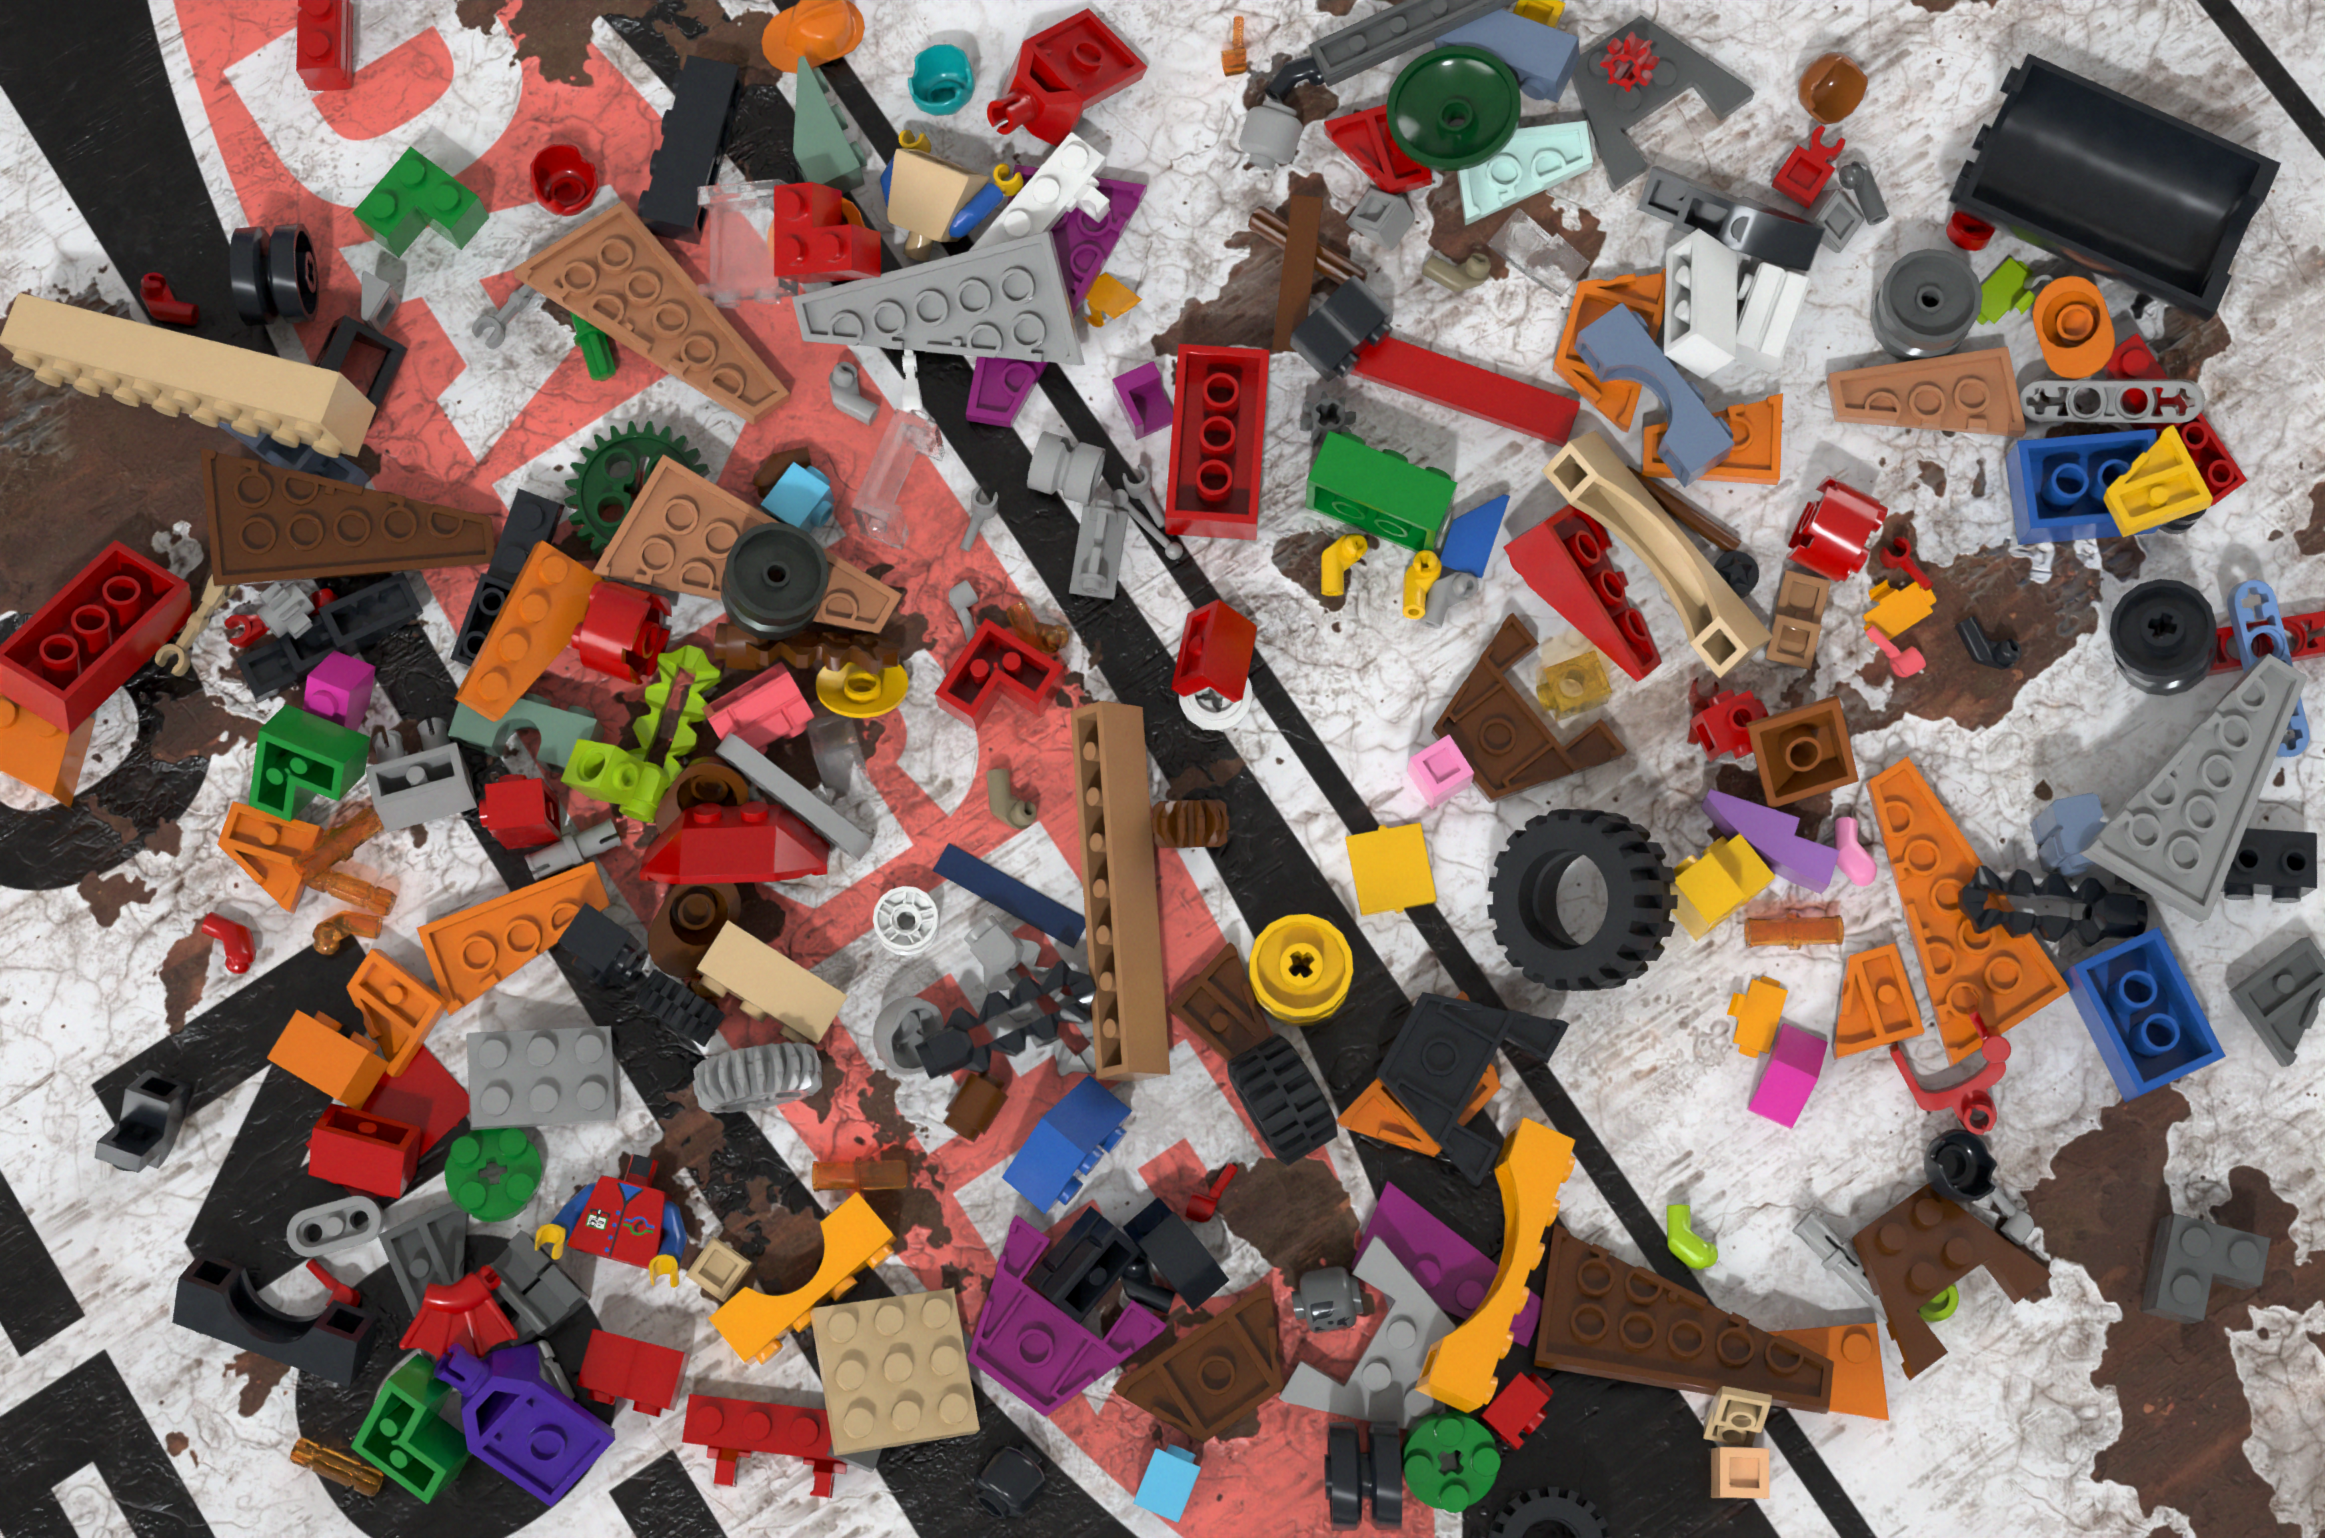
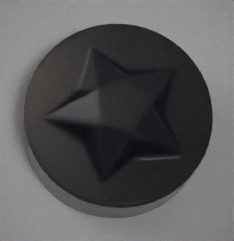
M1727 552L1714 565L1715 570L1740 599L1748 596L1754 590L1759 580L1757 563L1750 555L1744 552Z

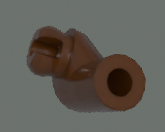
M808 446L773 453L767 457L753 476V485L757 486V493L760 498L765 499L793 462L805 470L808 466H812Z

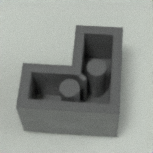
M2176 1213L2160 1218L2140 1312L2187 1325L2204 1321L2211 1282L2241 1290L2262 1286L2271 1238Z

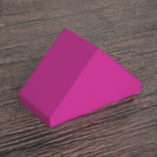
M1784 1023L1747 1110L1792 1129L1819 1078L1828 1042Z

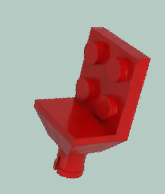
M1087 8L1023 41L1001 89L1002 98L989 103L987 117L992 127L1008 120L1007 123L999 126L997 132L1002 135H1007L1023 125L1033 136L1058 148L1071 132H1074L1084 110L1141 80L1148 67Z

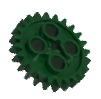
M629 421L627 434L621 435L618 429L612 425L610 426L612 439L605 441L601 436L595 434L594 439L598 446L595 451L586 447L580 448L586 462L585 464L571 462L570 467L579 478L565 480V485L569 490L575 492L576 495L569 496L564 501L568 508L579 509L568 517L569 521L573 526L584 525L577 533L582 542L594 537L590 549L595 555L608 547L634 503L630 494H638L640 466L643 457H649L643 477V485L647 482L663 454L703 478L710 473L707 464L695 465L701 458L698 448L685 452L689 443L685 435L672 442L673 432L669 426H666L659 435H656L652 421L647 422L643 432H638L633 421ZM619 461L630 462L632 468L627 476L617 479L610 476L611 467ZM611 505L623 506L625 512L620 520L612 523L602 520V515L607 507Z

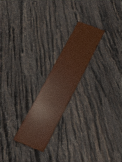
M1292 194L1272 350L1296 352L1290 346V336L1308 317L1323 197Z

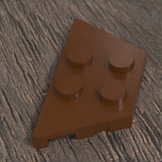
M1264 1283L1112 1387L1115 1393L1204 1444L1284 1389L1271 1291L1268 1284Z

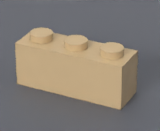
M728 920L695 970L703 976L699 981L700 985L721 998L724 997L726 992L731 993L743 1001L739 1009L761 1023L765 1021L766 1017L783 1026L779 1034L792 1043L800 1042L806 1044L809 1042L814 1046L817 1045L848 995Z

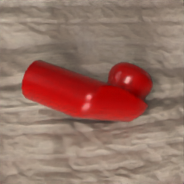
M210 912L202 924V933L223 941L225 955L227 956L225 966L230 972L234 974L248 972L251 968V962L256 959V948L252 932L243 924Z

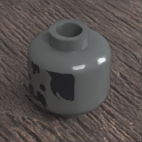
M1343 1266L1307 1271L1301 1276L1300 1290L1291 1291L1296 1320L1306 1319L1309 1329L1314 1333L1319 1334L1351 1328L1357 1321V1314L1364 1313L1358 1277L1355 1275L1350 1276L1348 1270Z

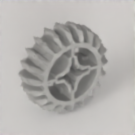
M789 1042L781 1044L771 1043L762 1046L755 1045L744 1049L738 1048L735 1051L710 1056L708 1059L702 1060L693 1069L695 1078L693 1081L694 1093L698 1098L699 1107L707 1112L733 1113L775 1107L813 1096L822 1088L821 1075H823L817 1051L814 1046L800 1042L792 1044Z

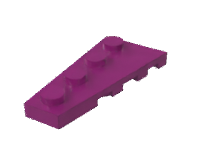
M1387 1181L1349 1269L1353 1271L1375 1234L1386 1243L1392 1253L1406 1266L1418 1283L1445 1313L1466 1321L1487 1295L1499 1266ZM1529 1291L1528 1299L1519 1315L1514 1314L1509 1331L1514 1333L1512 1342L1524 1348L1528 1347L1541 1316L1543 1300L1532 1291Z

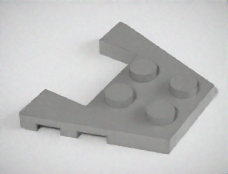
M1374 1234L1353 1269L1352 1274L1394 1298V1302L1346 1383L1338 1381L1301 1358L1285 1384L1284 1389L1281 1391L1279 1399L1286 1403L1371 1422L1397 1421L1398 1428L1410 1430L1424 1416L1432 1413L1439 1415L1446 1404L1416 1391L1415 1387L1430 1345L1451 1334L1458 1327L1418 1283L1406 1266L1392 1253L1386 1243Z

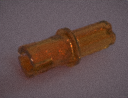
M856 1156L855 1161H813L812 1186L814 1192L855 1190L861 1195L863 1190L903 1189L908 1183V1166L903 1160L862 1161L861 1156Z

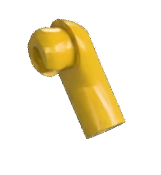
M1358 533L1345 534L1323 551L1321 556L1322 595L1340 596L1344 594V571L1360 560L1368 549L1367 540L1363 535Z
M1422 550L1416 553L1413 558V564L1405 572L1403 577L1402 614L1406 618L1420 619L1425 615L1426 595L1434 582L1440 577L1442 569L1441 561L1433 551Z

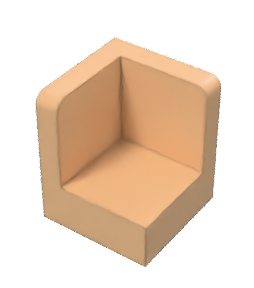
M1712 1448L1711 1497L1770 1499L1769 1448Z

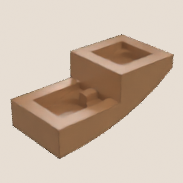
M1788 570L1784 571L1770 629L1773 638L1767 643L1764 659L1811 670L1822 627L1820 623L1831 581Z

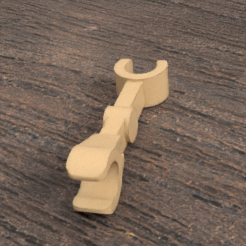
M212 574L201 599L203 601L202 604L188 618L187 626L175 645L167 644L157 651L155 656L156 664L163 667L171 655L178 654V663L173 667L171 673L175 676L184 675L191 663L187 651L199 633H202L207 628L209 618L214 610H218L232 597L238 585L214 587Z

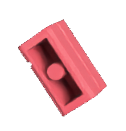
M782 662L701 708L721 742L730 732L748 743L762 755L767 752V745L783 736L784 739H790L801 734L808 726L807 721L815 717Z

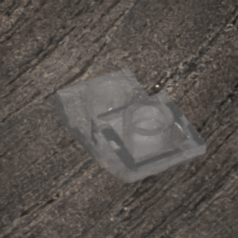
M1519 207L1486 243L1524 275L1559 297L1563 296L1590 264L1586 258L1558 233L1551 237Z

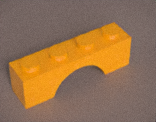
M858 1192L854 1193L820 1222L825 1243L824 1257L818 1272L808 1284L793 1293L780 1296L764 1295L745 1286L708 1318L744 1363L752 1365L757 1360L761 1365L767 1363L783 1349L784 1346L780 1340L794 1328L798 1333H801L812 1325L810 1312L813 1308L820 1307L830 1297L835 1301L843 1298L858 1284L854 1279L857 1274L868 1265L872 1270L876 1269L895 1252L891 1245L898 1239Z

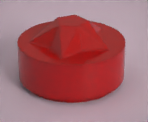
M1958 212L1953 213L1946 227V233L1950 241L1959 248L1968 251H1980L1986 248L1995 231L1994 228Z

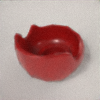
M552 144L537 152L530 164V186L535 199L544 209L556 216L567 217L578 215L592 206L599 193L598 175L594 163H590L582 157L576 146Z

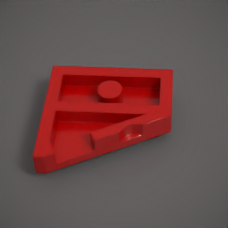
M1387 104L1324 122L1323 130L1325 135L1383 192L1398 195L1432 185L1433 178L1430 169L1408 158L1393 140L1387 122Z

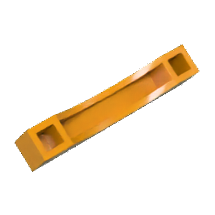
M1525 1117L1509 1127L1494 1168L1502 1194L1505 1215L1504 1247L1497 1274L1487 1295L1473 1314L1451 1334L1430 1345L1415 1387L1416 1391L1466 1413L1481 1407L1482 1404L1487 1405L1492 1399L1498 1383V1377L1493 1376L1498 1359L1505 1358L1513 1341L1514 1333L1509 1331L1514 1314L1519 1315L1529 1296L1530 1289L1524 1286L1529 1271H1534L1539 1265L1545 1250V1244L1540 1242L1545 1226H1551L1559 1211L1560 1200L1555 1198L1560 1183H1566L1575 1165L1576 1158L1571 1156L1575 1139Z

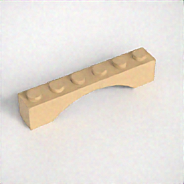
M1596 430L1569 441L1541 470L1570 505L1588 514L1608 528L1646 564L1673 602L1685 627L1689 644L1719 679L1746 664L1773 638L1771 633Z

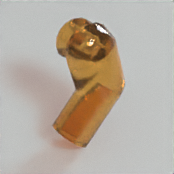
M1025 601L1018 602L1006 609L1005 612L1017 637L1041 653L1052 654L1067 646L1069 642L1067 629L1059 624L1053 626L1051 624L1035 622Z
M348 910L340 911L315 926L312 937L315 939L313 946L317 952L328 955L335 953L340 947L339 940L348 935L377 940L382 931L383 919L382 917Z

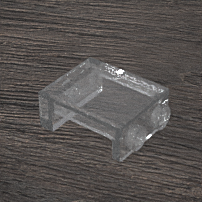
M772 179L698 187V205L710 211V283L699 284L698 294L713 300L714 306L736 308L741 306L742 300H754L755 303L779 304L781 303V297L798 296V282L774 277V186L787 184L784 181Z
M896 408L851 506L861 534L900 550L903 549L909 531L901 506L894 504L915 456L923 454L942 461L945 455L939 426L935 424V419L930 415L915 409L907 413Z

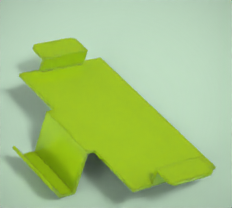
M2009 257L1981 286L1983 294L1981 312L1976 321L1984 325L1989 319L1995 324L2008 310L2012 312L2015 308L2022 315L2036 300L2035 295L2030 290L2024 289V281L2032 276L2034 272L2022 261L2016 263V261Z

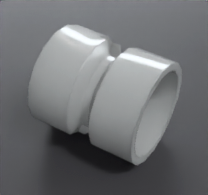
M1044 431L1038 440L1032 457L1027 487L1051 495L1057 489H1060L1063 492L1064 499L1090 505L1101 478L1106 449L1084 442L1071 447L1069 438Z

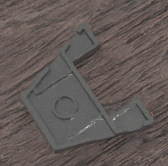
M1642 15L1580 55V59L1571 75L1585 119H1588L1595 139L1594 145L1599 159H1602L1609 188L1613 193L1646 172L1648 165L1623 132L1691 87L1695 89L1719 121H1722L1743 107L1754 96V91L1749 86ZM1634 32L1635 38L1644 41L1651 39L1653 41L1650 46L1652 56L1659 57L1660 61L1655 69L1649 70L1653 78L1646 87L1637 81L1630 92H1626L1624 86H1620L1615 82L1610 85L1607 83L1610 78L1608 68L1601 67L1600 62L1605 55L1610 54L1607 46L1613 38L1623 43L1628 34ZM1629 59L1627 63L1632 64L1633 61Z

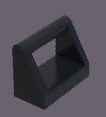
M344 315L334 321L313 366L338 372L353 340L386 352L366 395V398L376 406L368 428L371 429L408 349L402 344Z

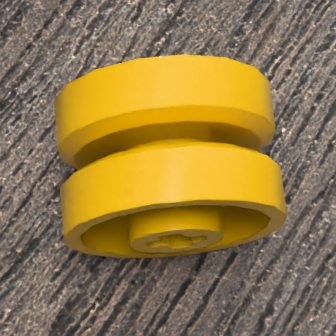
M1310 914L1287 915L1270 923L1256 938L1249 957V983L1259 1008L1273 1020L1292 1027L1313 1026L1330 1018L1344 1003L1353 976L1352 951L1344 935L1329 921ZM1295 966H1304L1308 969L1309 976L1303 978L1301 973H1299L1295 977L1291 974L1292 969Z

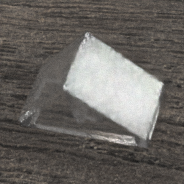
M834 714L807 722L813 756L830 807L836 810L876 798L853 717Z

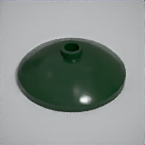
M1470 46L1441 47L1419 56L1409 63L1398 75L1390 89L1387 100V122L1390 133L1398 148L1414 162L1439 171L1466 170L1492 159L1510 142L1521 117L1520 90L1511 70L1493 54ZM1455 119L1464 120V123L1460 126L1454 127L1450 125Z

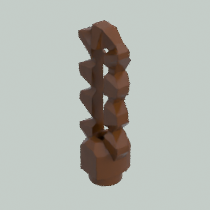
M731 619L729 623L719 622L715 632V658L726 660L727 668L758 670L768 666L781 655L796 668H808L815 660H822L828 670L839 672L847 663L852 662L870 674H878L880 669L898 667L900 662L899 645L888 641L887 638L878 637L873 633L839 635L834 632L817 633L802 630L795 636L781 640L759 639L740 630Z

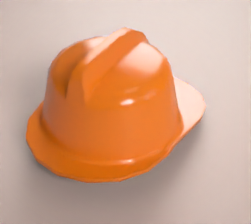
M800 0L795 6L773 17L764 29L761 41L764 56L773 67L780 71L797 74L798 58L804 55L812 70L834 59L843 57L856 49L862 41L865 30L863 16L857 7L848 0Z
M2067 276L2058 278L2046 285L2037 296L2032 311L2034 327L2044 359L2049 368L2063 378L2076 380L2090 377L2106 365L2115 347V332L2104 297L2096 285L2081 277Z

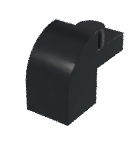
M146 1070L125 1089L120 1122L97 1141L94 1158L110 1163L115 1168L123 1171L139 1173L147 1165L158 1169L170 1154L183 1124L191 1084Z
M1159 1197L1122 1227L1130 1239L1142 1250L1171 1288L1192 1311L1197 1309L1229 1281V1278L1199 1239Z

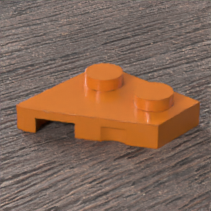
M233 801L217 845L274 898L284 910L295 914L324 829L318 825L297 819L289 822L249 805Z
M1895 943L1850 955L1846 959L1833 1047L1834 1060L1922 1036L1925 1031Z
M371 949L346 986L355 1007L359 1008L363 1014V1023L371 1040L377 1039L387 1062H389L386 1068L387 1073L392 1077H400L450 1002L381 949Z

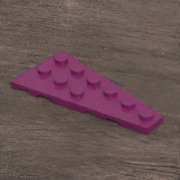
M1015 164L1013 177L1017 172H1020L1024 187L1040 168ZM1096 177L1095 179L1099 181L1097 190L1110 200V211L1100 223L1076 206L1071 213L1066 211L1050 230L1053 234L1073 318L1078 313L1086 296L1146 195L1147 185ZM1016 195L1009 196L1007 206ZM977 356L966 410L967 421L1011 428L1049 362Z

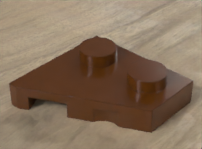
M1231 942L1221 950L1168 1007L1173 1015L1226 1063L1270 1037L1256 1004L1250 983L1241 965L1237 949Z

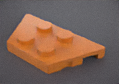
M1666 268L1662 269L1661 273L1636 277L1635 273L1620 275L1609 281L1595 279L1579 282L1552 369L1616 427L1627 433L1631 426L1642 385L1628 380H1613L1601 383L1576 352L1574 346L1578 332L1621 302L1624 303L1630 312L1636 311L1642 316L1649 328L1648 335L1656 342L1665 312Z
M1463 990L1456 997V999L1470 1001L1468 995ZM1491 1062L1457 1120V1123L1463 1127L1501 1089L1499 1079ZM1378 1079L1336 1119L1337 1124L1342 1128L1435 1157L1441 1151Z

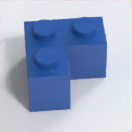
M1088 1075L1040 1119L1002 1178L1044 1214L1059 1201L1066 1206L1084 1184L1078 1179L1081 1173L1087 1176L1104 1156L1102 1150L1104 1149L1110 1154L1125 1137L1127 1131L1122 1128V1125L1132 1110L1093 1077Z

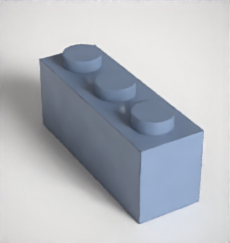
M1503 9L1492 12L1434 39L1436 49L1447 46H1470L1493 54L1511 70L1519 89L1525 95L1535 100L1548 99L1556 103L1559 102L1580 59L1579 37Z

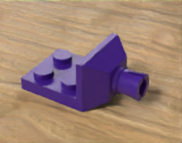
M454 1343L448 1348V1352L453 1357L451 1358V1356L444 1352L435 1366L434 1376L441 1381L444 1380L461 1394V1413L468 1451L550 1507L563 1496L616 1440L615 1429L540 1378L539 1349L531 1343L493 1351L484 1361L470 1354L459 1343Z

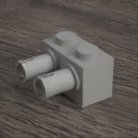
M431 718L435 732L434 735L429 729L427 719L419 723L417 730L421 738L423 751L405 756L402 734L398 731L386 730L389 747L387 743H384L382 732L373 737L372 744L375 748L378 764L365 767L373 806L387 833L477 808L469 769L457 742L450 743L447 730L448 725L445 719Z

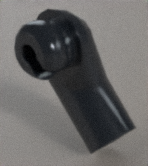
M1141 1252L1120 1276L1124 1292L1130 1300L1168 1314L1176 1292L1153 1283L1147 1265L1148 1258Z

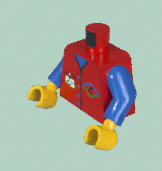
M632 1154L624 1180L601 1175L598 1182L588 1183L562 1207L550 1224H545L537 1230L534 1249L538 1251L540 1246L546 1242L554 1243L551 1258L559 1259L563 1254L564 1242L569 1239L567 1246L574 1250L649 1270L652 1286L656 1285L657 1277L662 1274H669L671 1288H675L679 1285L678 1266L681 1263L688 1237L680 1209L672 1202V1196L664 1191L651 1188L659 1161Z

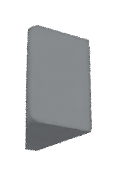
M1370 187L1346 223L1383 248L1393 250L1413 223L1415 216L1404 198Z
M1837 189L1822 190L1809 210L1805 208L1799 216L1801 219L1826 228L1821 244L1835 253H1840L1865 220Z
M363 271L361 319L367 327L382 334L399 307L401 300L391 284L367 271Z

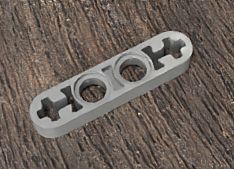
M2040 379L2027 385L2020 394L2023 414L2030 420L2038 422L2183 423L2197 417L2203 410L2206 401L2204 391L2200 385L2186 379ZM2061 387L2069 388L2065 401L2068 414L2061 413L2063 404H2050L2045 407L2044 413L2039 412L2037 404L2030 403V397L2038 394L2039 388H2044L2045 395L2048 397H2060L2064 395ZM2155 387L2163 388L2161 397H2175L2179 394L2180 388L2186 389L2187 397L2195 398V405L2189 406L2186 409V413L2183 414L2179 413L2178 405L2164 404L2161 406L2162 414H2155L2158 402ZM2082 388H2093L2099 393L2101 404L2096 412L2084 413L2077 407L2075 401L2076 394ZM2139 388L2146 393L2148 405L2142 413H2130L2124 408L2122 398L2126 390Z
M729 732L715 750L725 762L854 860L860 862L872 846L873 841L738 736Z

